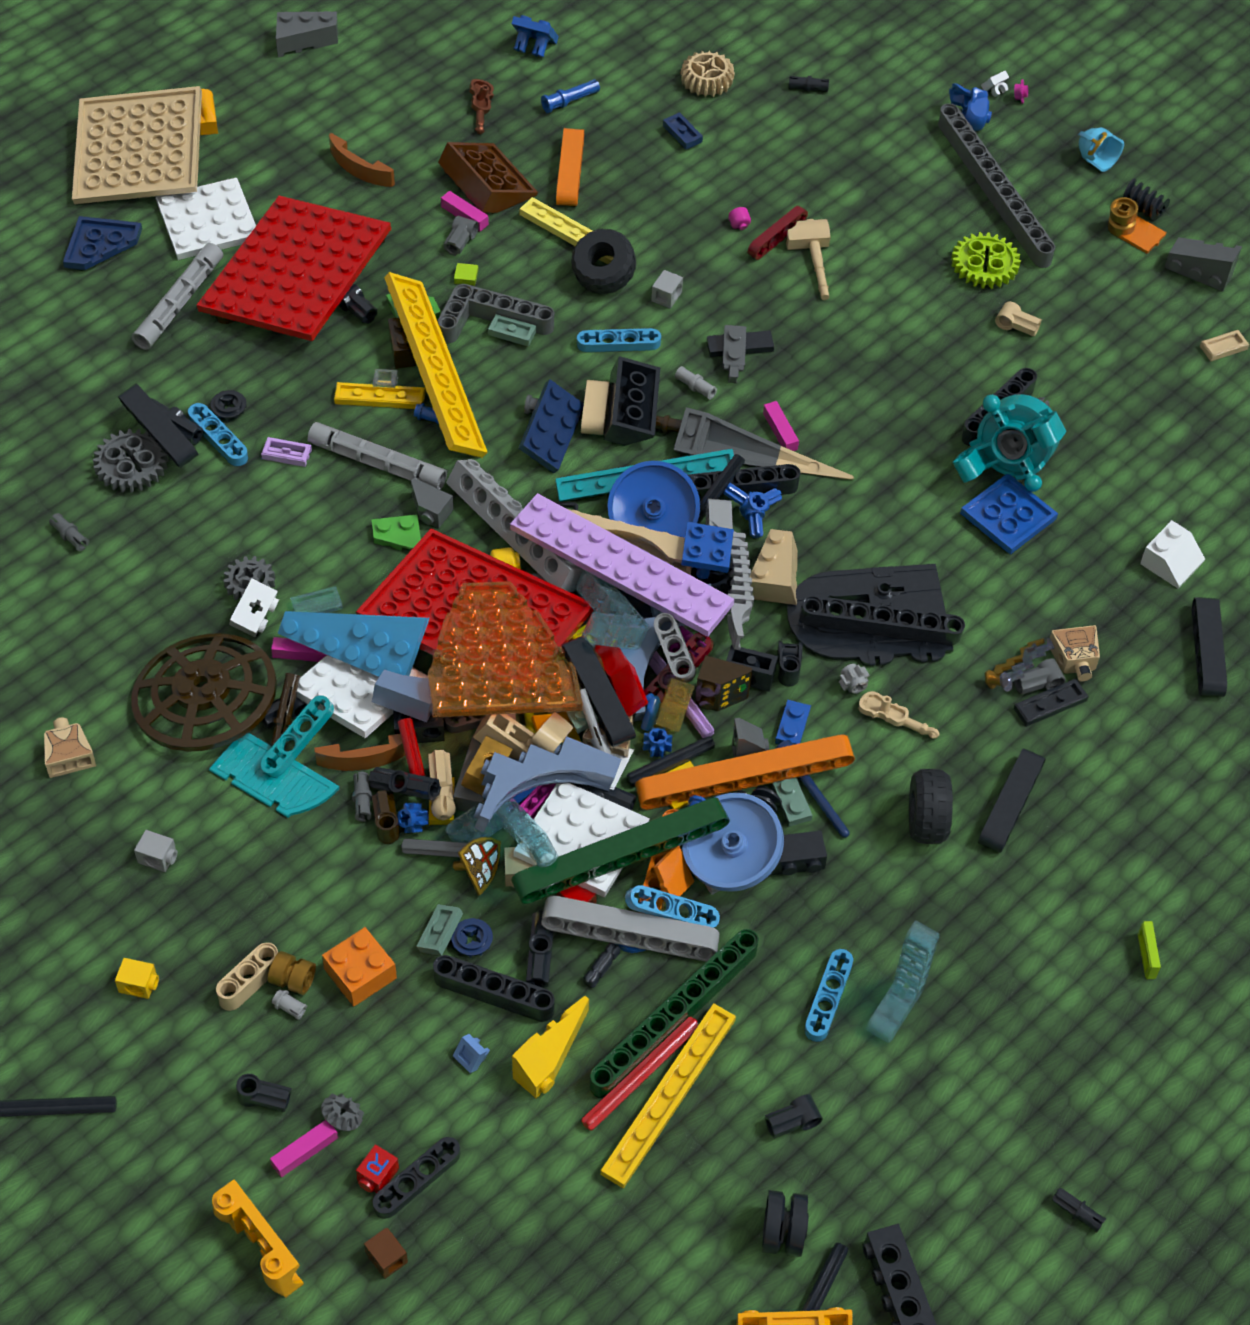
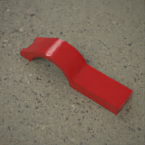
M615 623L602 635L597 636L595 651L601 657L604 669L612 680L616 694L627 716L630 717L648 704L635 667L624 656L618 645L617 637H620L622 633L619 625Z

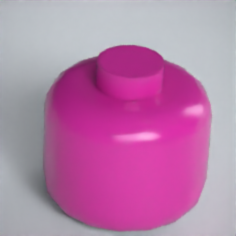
M737 207L729 212L728 218L733 229L744 230L751 223L747 208Z

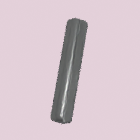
M404 839L401 848L405 854L459 857L458 852L468 843Z

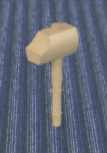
M827 219L797 221L796 225L787 232V250L810 248L814 271L816 272L819 285L818 290L820 291L821 299L827 300L829 299V287L825 278V268L823 267L820 247H829L830 229Z

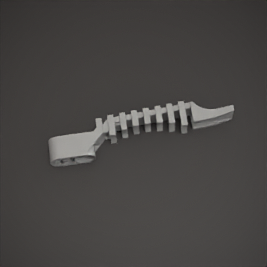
M708 499L706 504V525L733 529L732 502ZM734 531L729 568H732L729 572L730 577H733V579L731 580L732 589L730 594H728V596L734 598V605L728 611L731 612V615H727V621L733 648L740 650V639L744 637L742 624L749 621L754 596H752L753 587H751L752 578H750L751 569H749L748 542H745L746 535L745 533H736Z

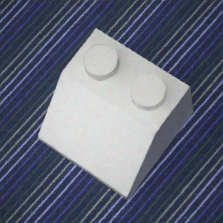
M1171 520L1146 546L1140 564L1179 589L1199 568L1205 558L1192 533Z

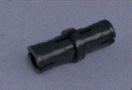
M790 76L788 89L806 90V92H810V90L828 92L829 79L812 78V76Z

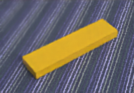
M337 382L334 402L341 405L415 409L417 404L424 403L425 388Z

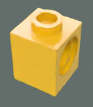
M123 958L115 983L119 993L149 999L152 990L155 991L158 986L159 975L156 973L154 964Z

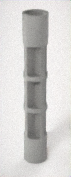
M213 243L205 244L183 274L132 334V340L138 347L144 350L152 347L189 298L221 261L223 252L217 245Z
M315 422L309 430L308 442L410 481L416 478L439 490L445 484L447 470L319 422Z

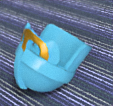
M1102 127L1091 128L1085 132L1080 131L1078 134L1080 136L1079 150L1082 158L1102 172L1109 170L1117 162L1124 149V141Z

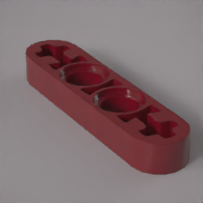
M795 206L752 241L747 251L748 255L756 260L761 259L787 238L788 230L793 228L797 221L806 220L808 211L800 206Z
M700 632L695 633L686 642L688 651L692 649L698 655L695 657L689 651L695 669L702 663L705 655L708 656L713 649L711 638ZM705 640L706 647L700 646L698 648L697 641L703 642ZM669 663L644 690L645 696L652 693L660 698V708L666 704L683 684L676 679L672 686L664 685V678L669 674H673ZM680 667L678 674L685 675L690 667ZM660 685L667 692L664 694L657 686Z

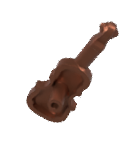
M473 79L469 85V92L473 95L471 107L476 111L477 127L475 130L477 134L481 135L485 132L483 128L484 114L488 113L491 109V100L489 99H492L494 96V87L487 81Z

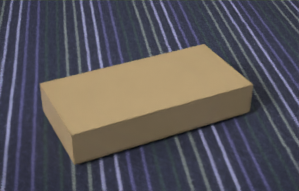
M1239 330L1201 341L1200 348L1210 361L1248 350L1249 343Z

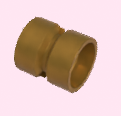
M1121 197L1112 202L1108 230L1114 236H1125L1134 232L1138 205L1134 200Z
M280 951L275 956L269 969L268 982L282 988L288 985V990L305 995L313 982L316 964L302 958L296 961V956Z

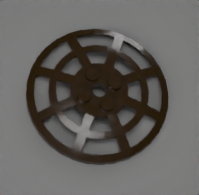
M222 633L193 636L165 648L146 664L138 675L131 696L132 711L141 731L150 740L163 747L185 752L216 749L242 738L264 719L275 699L277 690L276 673L265 651L248 639ZM212 641L210 645L197 646L182 652L179 651L181 648L196 643ZM223 641L235 642L247 646L255 652L241 655L231 648L220 645ZM206 651L203 659L190 662L185 657L196 652ZM218 651L226 653L235 659L222 664L214 660V657ZM168 655L171 657V659H169L159 669V671L155 675V678L145 679L149 672L161 660L166 658ZM262 658L267 669V687L252 683V671L248 662ZM175 662L180 665L181 669L178 670L175 676L162 677ZM241 665L244 670V681L231 680L228 671ZM201 682H207L202 687H196ZM172 685L173 694L161 702L158 695L159 686ZM151 687V698L155 708L144 718L138 705L139 689ZM231 689L241 690L237 698L230 705L227 706L223 700L228 696ZM249 692L263 695V699L256 710L246 720L239 723L233 712L243 704ZM178 702L179 705L187 709L186 716L176 715L167 709ZM212 707L218 710V712L208 716L196 717L197 711ZM161 715L170 722L184 725L182 737L180 739L164 735L153 729L150 725ZM224 718L231 728L224 733L212 737L192 739L194 726L211 724Z

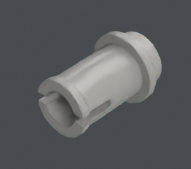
M279 990L272 999L275 1009H282L299 1020L304 1015L307 1005L288 995L289 992L287 990Z

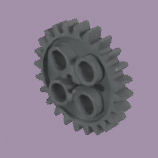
M128 429L127 434L120 430L119 436L116 437L114 434H110L111 440L103 439L104 445H97L98 451L94 452L95 458L93 459L95 474L98 475L99 481H104L105 486L111 484L112 490L119 486L121 492H124L126 488L133 492L134 487H138L142 491V485L151 487L150 481L159 482L158 476H164L163 469L168 468V455L147 432L141 434L140 429L136 433H132V430Z

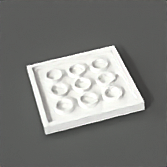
M237 178L197 187V192L156 197L157 205L178 260L197 256L207 243H213L221 250L242 245L256 227Z
M329 655L325 656L299 680L296 694L299 699L308 704L316 696L323 695L327 697L334 705V712L330 718L364 738L369 736L393 714L392 709L372 703L374 685L379 678L378 676ZM412 667L409 676L428 678L427 675ZM321 704L318 706V709L322 711L326 708Z
M557 783L514 849L513 856L535 866L645 824L650 819L573 784ZM622 868L581 883L578 886L605 898Z

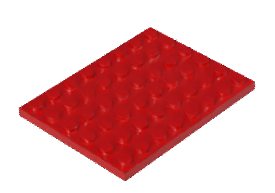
M278 196L198 302V311L313 341L391 231V224L386 221Z
M430 529L360 606L356 614L430 618L419 649L524 698L561 652V645L569 642L592 613L594 603L434 529Z

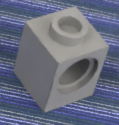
M664 270L652 286V301L671 309L682 293L683 277Z
M145 830L134 850L139 864L166 872L169 865L175 862L178 853L172 838Z

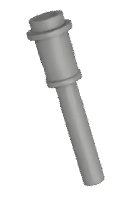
M586 690L577 691L576 694L592 735L590 741L593 747L611 754L606 735H602ZM593 727H595V729H596V732H597V734H598V738H599V740H600L601 746H600V744H599V742H598V739H597V737H596V734H595V731H594V728H593Z

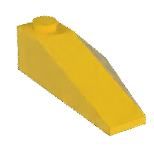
M584 996L562 1014L558 1023L554 1020L547 1024V1029L543 1035L534 1034L512 1055L513 1079L535 1098L542 1092L544 1094L553 1087L554 1080L589 1011L588 997Z

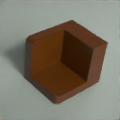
M388 1228L383 1229L364 1243L366 1255L384 1279L408 1263L407 1252Z

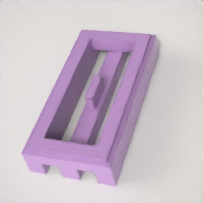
M268 437L261 455L262 459L306 467L312 447L309 444Z

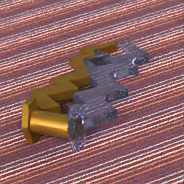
M1044 638L1028 642V646L1020 648L1021 655L1006 659L1007 663L996 665L994 671H986V684L990 689L1002 686L1006 692L1011 690L1012 681L1025 677L1022 671L1034 667L1032 659L1046 656L1045 651L1055 649L1051 639L1047 638V645L1043 646L1039 645L1045 643ZM1009 669H1012V670H1013V672H1008V673L1003 672V671L1009 670Z

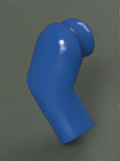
M652 693L646 695L648 704H646L647 708L641 724V728L645 731L652 730L661 705L660 698Z

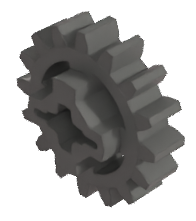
M244 556V561L242 562L236 559L235 566L228 565V571L224 572V586L227 588L228 595L233 594L235 601L242 598L251 579L270 588L275 587V573L272 571V565H266L265 559H261L258 562L256 556H253L252 560H248L247 556Z

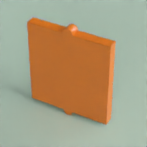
M1137 216L1134 232L1125 236L1120 235L1119 238L1148 254L1155 246L1159 245V242L1166 236L1167 232Z
M680 846L672 848L653 867L660 881V888H663V891L666 893L681 896L694 882Z

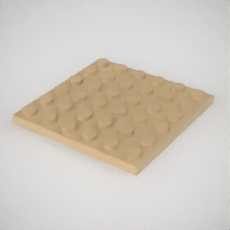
M200 86L79 99L72 191L74 204L197 192L202 102Z

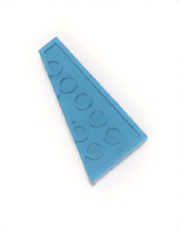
M285 611L278 634L378 677L383 670L409 676L430 618Z

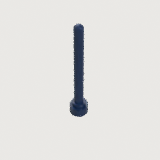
M785 740L775 749L790 746L793 743L790 740ZM809 775L800 776V780L842 838H847L849 830Z

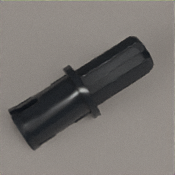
M1059 1188L1052 1198L1054 1203L1073 1215L1072 1219L1075 1220L1077 1218L1096 1233L1106 1220L1105 1217L1085 1204V1200L1081 1202L1063 1188Z

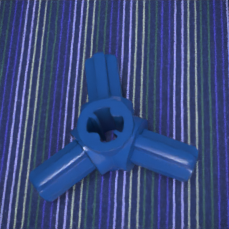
M729 483L723 491L724 495L740 504L741 515L749 521L750 536L755 539L762 537V519L765 517V512L768 511L770 505L781 501V491L773 489L764 494L761 492L752 493L751 491L745 493L732 483Z

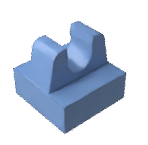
M470 1034L461 1038L453 1057L469 1073L478 1070L490 1050L488 1048L484 1049L479 1044L480 1040L473 1038Z

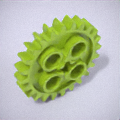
M979 232L978 237L971 234L970 239L964 236L963 241L957 242V246H954L952 252L951 266L955 267V273H960V279L966 277L965 283L973 281L974 287L979 283L983 289L985 285H989L993 289L994 284L1000 288L1002 282L1008 284L1009 279L1014 280L1015 275L1018 274L1021 262L1019 260L1020 254L1017 253V248H1012V242L1005 243V237L999 240L998 234L991 237L989 232L986 236ZM986 248H988L989 251H988V258H987V269H986V273H984V272H983V266H984V260H985V255H984V254H985Z

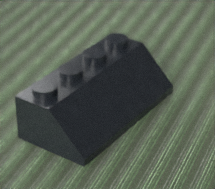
M621 356L618 357L610 374L604 440L625 446L654 438L660 367Z

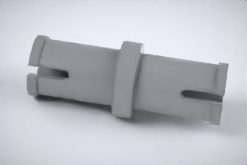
M683 366L679 367L676 371L675 378L688 385L691 391H697L709 400L716 395L717 388L703 380L701 375H695Z

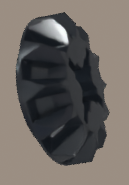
M234 390L222 391L211 400V410L217 415L218 419L222 417L227 421L230 417L237 419L238 415L244 414V409L247 408L245 397ZM233 404V408L228 407L227 409H225V405L229 406Z

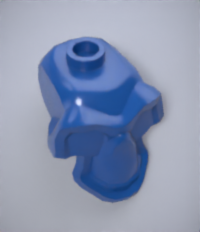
M957 83L952 84L949 89L951 104L962 106V114L975 132L982 130L985 124L989 123L992 113L989 111L988 92L977 87L968 90Z

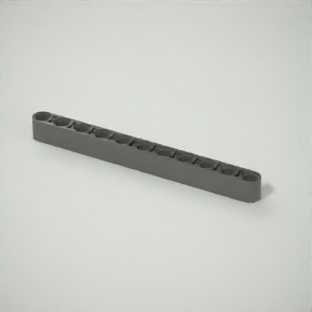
M944 104L940 110L939 128L1032 262L1040 268L1049 267L1052 263L1055 244L959 108L954 104Z

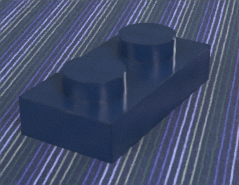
M680 112L663 120V127L685 150L703 142V136Z

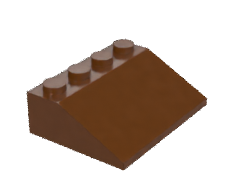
M447 142L438 161L444 172L462 189L466 197L476 205L477 209L485 214L498 213L531 199L538 194L537 190L494 143Z

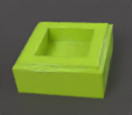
M457 263L454 284L475 286L478 265Z

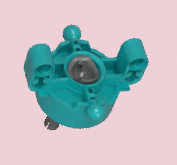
M1020 394L1011 395L1001 400L996 395H987L983 399L982 404L988 413L979 425L977 439L969 443L971 447L961 452L953 461V465L962 482L971 481L984 470L992 467L1004 475L1010 474L1016 480L1025 479L1024 486L1028 491H1038L1042 486V480L1036 473L1048 462L1056 451L1059 441L1067 432L1057 412L1049 408V401L1043 402L1044 397L1037 399L1029 395Z

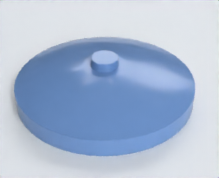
M728 793L714 797L719 798L730 822L719 831L682 844L685 861L695 877L711 888L721 891H740L751 888L767 878L781 858L784 847V834L781 823L773 809L755 796L744 793Z

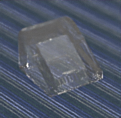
M375 369L373 387H396L398 383L397 370Z

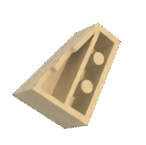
M770 529L750 575V578H752L751 587H753L752 596H754L755 600L797 605V547L793 533L791 531Z

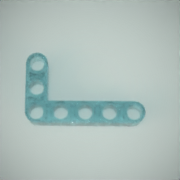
M583 569L575 588L595 612L591 614L582 637L595 645L639 649L650 629L649 624L615 586Z
M513 798L504 803L492 816L484 832L474 828L478 819L473 816L478 804L450 822L446 827V833L452 842L465 843L480 837H490L504 828L538 866H549L558 858V853L547 833Z
M918 921L912 924L903 943L894 982L866 1027L868 1032L887 1043L892 1041L925 988L940 933Z

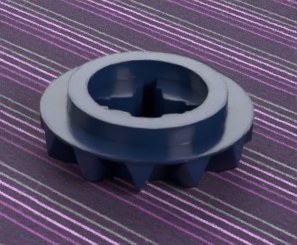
M470 918L458 923L451 940L453 948H456L460 955L465 954L471 958L473 955L481 956L484 951L490 949L493 934L487 923L480 919ZM477 933V942L472 941L467 944V936L472 937Z

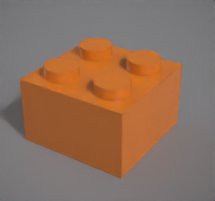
M366 927L322 955L324 970L353 1007L397 979L395 963Z

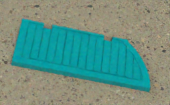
M250 733L232 742L209 769V771L224 780L232 776L234 778L231 782L232 785L267 806L271 807L274 802L277 803L279 806L276 808V811L287 818L318 807L340 789L335 783L296 760L290 764L282 775L278 777L267 775L261 768V760L272 746ZM280 752L278 753L280 757H282L283 759L285 758L283 754H281ZM272 761L270 766L276 768L277 764Z

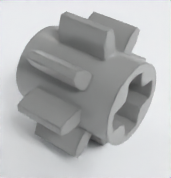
M850 664L842 669L839 683L844 691L848 689L849 692L854 694L860 693L868 686L869 681L867 678L870 675L865 667Z

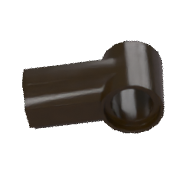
M387 790L378 791L372 796L377 837L380 842L391 844L398 840L400 834L394 795L387 792Z

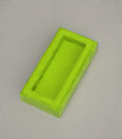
M1143 921L1137 935L1145 978L1156 979L1161 965L1153 922Z

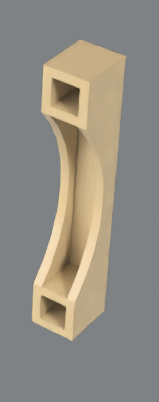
M569 510L691 575L693 567L681 565L685 538L671 535L667 532L647 529L642 526L626 524L622 521H614L597 515L581 513L577 510Z

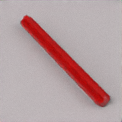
M688 1017L582 1118L581 1122L584 1127L592 1131L692 1036L699 1025L697 1020Z

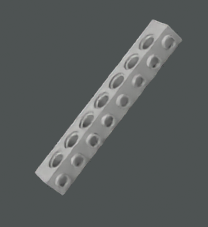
M472 459L457 460L446 483L547 582L568 592H574L585 570L510 530V523L523 510L521 503L514 500L505 488L499 486L494 481L493 476L486 473L477 461Z

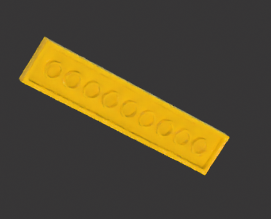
M389 272L384 277L388 291L391 294L394 307L397 310L400 323L403 326L448 449L483 458L488 453L423 283Z

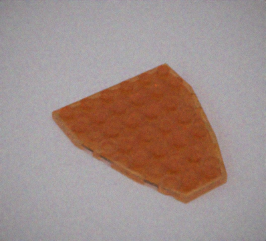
M511 581L462 584L459 595L453 601L450 613H447L444 619L438 645L433 655V662L428 672V687L433 717L582 711L583 703L575 666L572 662L569 663L564 656V649L562 646H557L554 641V634L537 610L532 611L529 608L527 599L517 592V588Z

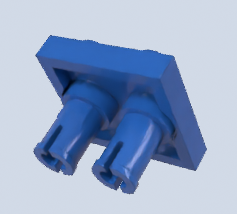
M520 15V18L513 16L511 24L518 32L513 49L525 53L529 37L536 39L532 55L537 57L539 55L540 58H544L547 43L557 44L559 37L550 26V23L543 20L534 22L531 21V18Z
M687 522L681 565L697 568L696 576L700 579L708 578L710 570L728 573L734 529Z

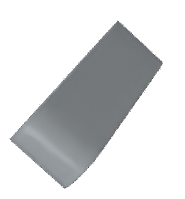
M661 613L654 619L655 631L672 673L678 681L688 683L696 675L695 666L677 622L669 613ZM664 622H672L669 630L662 631L660 629ZM672 644H681L678 652H669ZM682 665L690 667L685 675L678 674V669Z

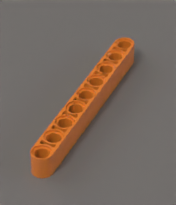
M836 735L645 777L635 783L640 807L650 810L669 806L672 804V801H678V803L688 801L693 795L705 798L845 767L855 761V757L848 736Z

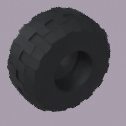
M597 229L587 233L577 242L572 251L571 265L578 282L592 293L606 294L623 288L632 279L636 270V256L630 241L625 235L612 229ZM601 257H614L611 263L606 266H594Z
M919 769L911 777L908 809L909 831L911 838L918 843L942 844V842L949 838L953 814L952 783L950 775L943 770Z

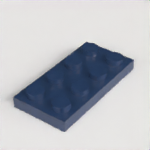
M548 380L544 384L518 449L552 473L557 472L580 418L584 403L552 380Z

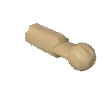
M435 750L433 753L428 754L429 775L431 778L439 779L441 791L440 795L434 801L432 800L431 811L438 820H447L454 815L456 810L453 799L450 753L444 750Z

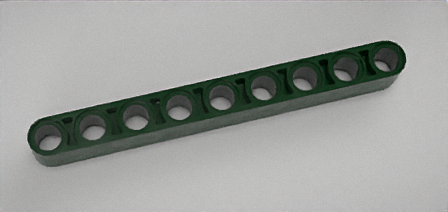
M710 798L516 873L511 878V881L521 902L529 904L719 831L729 824L730 819L719 798Z
M751 929L739 931L593 1068L590 1075V1090L592 1094L598 1098H604L688 1017H693L744 969L757 954L759 938L756 932ZM747 943L750 944L751 947H744L741 944ZM724 960H732L734 963L727 964ZM713 976L716 980L711 981L706 979V977ZM689 993H696V994H698L699 996H698V997H690L688 994H689ZM678 1010L681 1013L676 1015L672 1014L670 1011ZM660 1027L663 1030L660 1032H656L652 1030V1028ZM642 1044L645 1047L643 1049H636L634 1045ZM623 1061L627 1065L620 1067L615 1065V1063ZM598 1079H605L608 1083L599 1084L596 1081Z

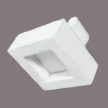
M1003 71L988 79L981 86L986 91L991 89L992 95L997 97L1000 94L998 88L1001 89L1002 93L1008 90V86L1004 81L1009 76L1006 71Z

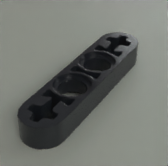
M452 1137L440 1139L382 1188L373 1198L375 1214L383 1219L391 1218L453 1166L460 1158V1144ZM453 1147V1154L446 1153L443 1155V1148L450 1149ZM440 1157H441V1163H442V1165H440V1164H439V1161L437 1160V1159H439ZM424 1163H432L435 1166L434 1172L429 1175L421 1173L419 1169ZM405 1180L414 1183L413 1190L407 1193L399 1189L400 1183ZM392 1190H394V1192H395V1194H396V1196H395L394 1198H393ZM391 1200V1208L388 1209L385 1206L381 1208L380 1201L388 1202Z

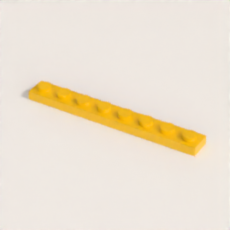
M713 1003L601 1169L600 1175L624 1189L736 1020L735 1015Z

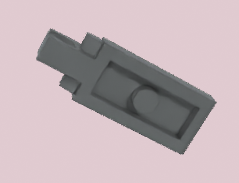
M724 326L722 368L729 371L728 383H737L738 372H743L745 367L746 326Z

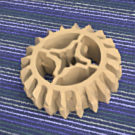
M709 50L708 53L701 51L698 54L694 52L693 56H688L687 60H684L681 68L682 84L685 85V89H690L691 93L696 92L697 96L701 94L705 95V97L707 95L712 97L715 94L721 95L722 92H727L728 88L733 84L734 67L730 63V59L725 58V55H718V52L711 53Z

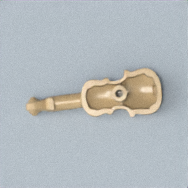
M870 691L865 693L860 699L858 708L862 714L872 718H882L894 726L903 725L919 732L921 735H929L930 738L936 739L939 736L937 729L928 727L926 723L922 724L909 718L908 709L899 706L897 703L892 704V699L889 696H882L877 692Z

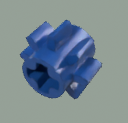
M652 727L650 733H644L643 740L645 742H643V750H648L650 757L660 756L662 758L666 751H672L671 743L673 736L667 735L665 728Z
M405 803L404 809L398 811V824L405 828V833L423 832L422 827L428 824V811L421 808L422 803Z

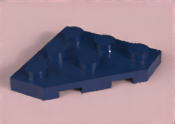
M79 216L63 260L64 268L86 270L138 244L142 224Z

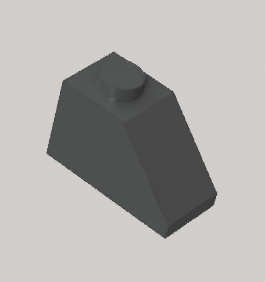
M413 478L411 480L412 496L419 520H422L427 525L440 528L453 511V496Z
M741 718L734 719L731 744L734 758L769 750L768 738L763 737L761 728Z

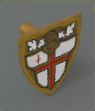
M480 837L471 840L458 852L461 861L453 863L455 871H467L478 896L487 889L498 868L501 841L491 837Z

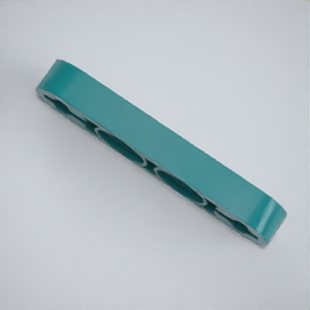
M323 695L314 697L261 760V768L267 775L271 777L282 775L332 716L334 705L327 697ZM320 704L326 707L324 711L318 709ZM313 714L318 719L315 721L310 715ZM310 721L311 728L307 732H300L301 724ZM294 740L295 747L291 751H284L285 743ZM279 752L285 756L284 759L278 755ZM272 761L277 764L276 768L270 766Z

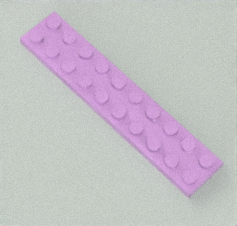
M538 493L510 523V530L657 610L669 613L674 619L707 637L734 605V598Z

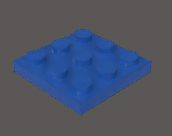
M1010 474L1003 476L963 506L960 512L961 515L1010 555L1054 522L1058 516L1056 511L1031 491H1028L1025 486Z

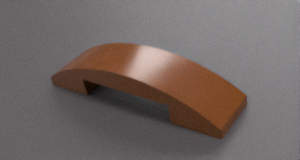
M333 133L329 134L330 151L343 169L353 176L375 185L393 187L395 185L394 169L380 161L375 162L373 165L348 151L345 140Z
M401 734L389 735V744L344 752H340L339 744L314 748L316 763L324 768L341 771L367 770L387 765L405 756Z

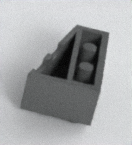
M277 12L276 44L278 57H282L284 53L294 50L296 53L302 52L303 48L311 46L316 49L338 44L337 12Z
M1178 237L1168 254L1164 268L1223 292L1233 276L1242 246L1236 245L1235 248L1224 247L1223 243L1210 245L1204 244L1202 240Z

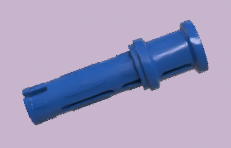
M593 79L565 91L559 89L552 95H543L541 97V104L546 113H551L555 108H564L571 101L599 92L600 86L598 81Z

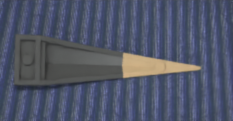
M687 407L674 446V452L689 456L733 449L734 455L739 454L745 459L743 465L764 467L793 464L800 469V473L848 480L854 479L848 473L775 444L709 413Z

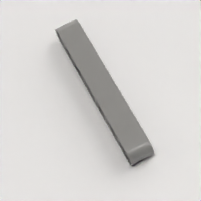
M551 896L545 900L542 925L551 931L701 961H708L718 952L719 932L709 926L560 896Z

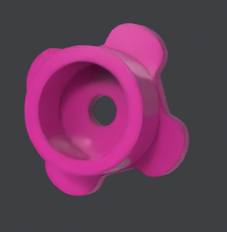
M1021 79V84H1015L1014 86L1015 100H1021V104H1024V98L1028 97V85H1024V79Z

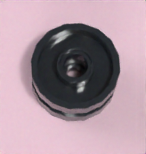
M768 1191L762 1239L763 1253L777 1254L785 1237V1252L787 1256L802 1257L809 1221V1213H807L808 1195L793 1193L787 1210L784 1193L782 1191Z

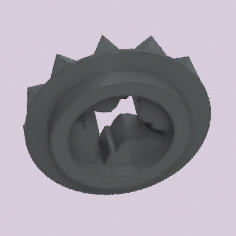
M332 1093L322 1103L321 1111L323 1117L337 1129L344 1131L355 1130L363 1121L364 1112L359 1109V1103L352 1101V1097L348 1099L342 1093L338 1096ZM342 1108L345 1109L346 1112L340 1115V1110Z

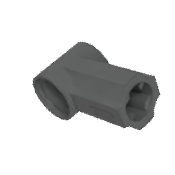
M456 216L452 224V231L444 242V249L453 256L461 254L469 239L473 240L478 231V222L462 216Z
M1055 659L1044 660L1036 668L1015 673L1013 678L1015 688L1021 694L1042 688L1050 690L1064 684L1066 681Z

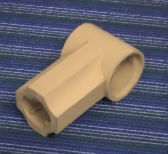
M1011 301L1003 305L995 318V323L999 328L1003 330L1014 328L1031 336L1037 334L1042 319L1022 312L1019 305Z

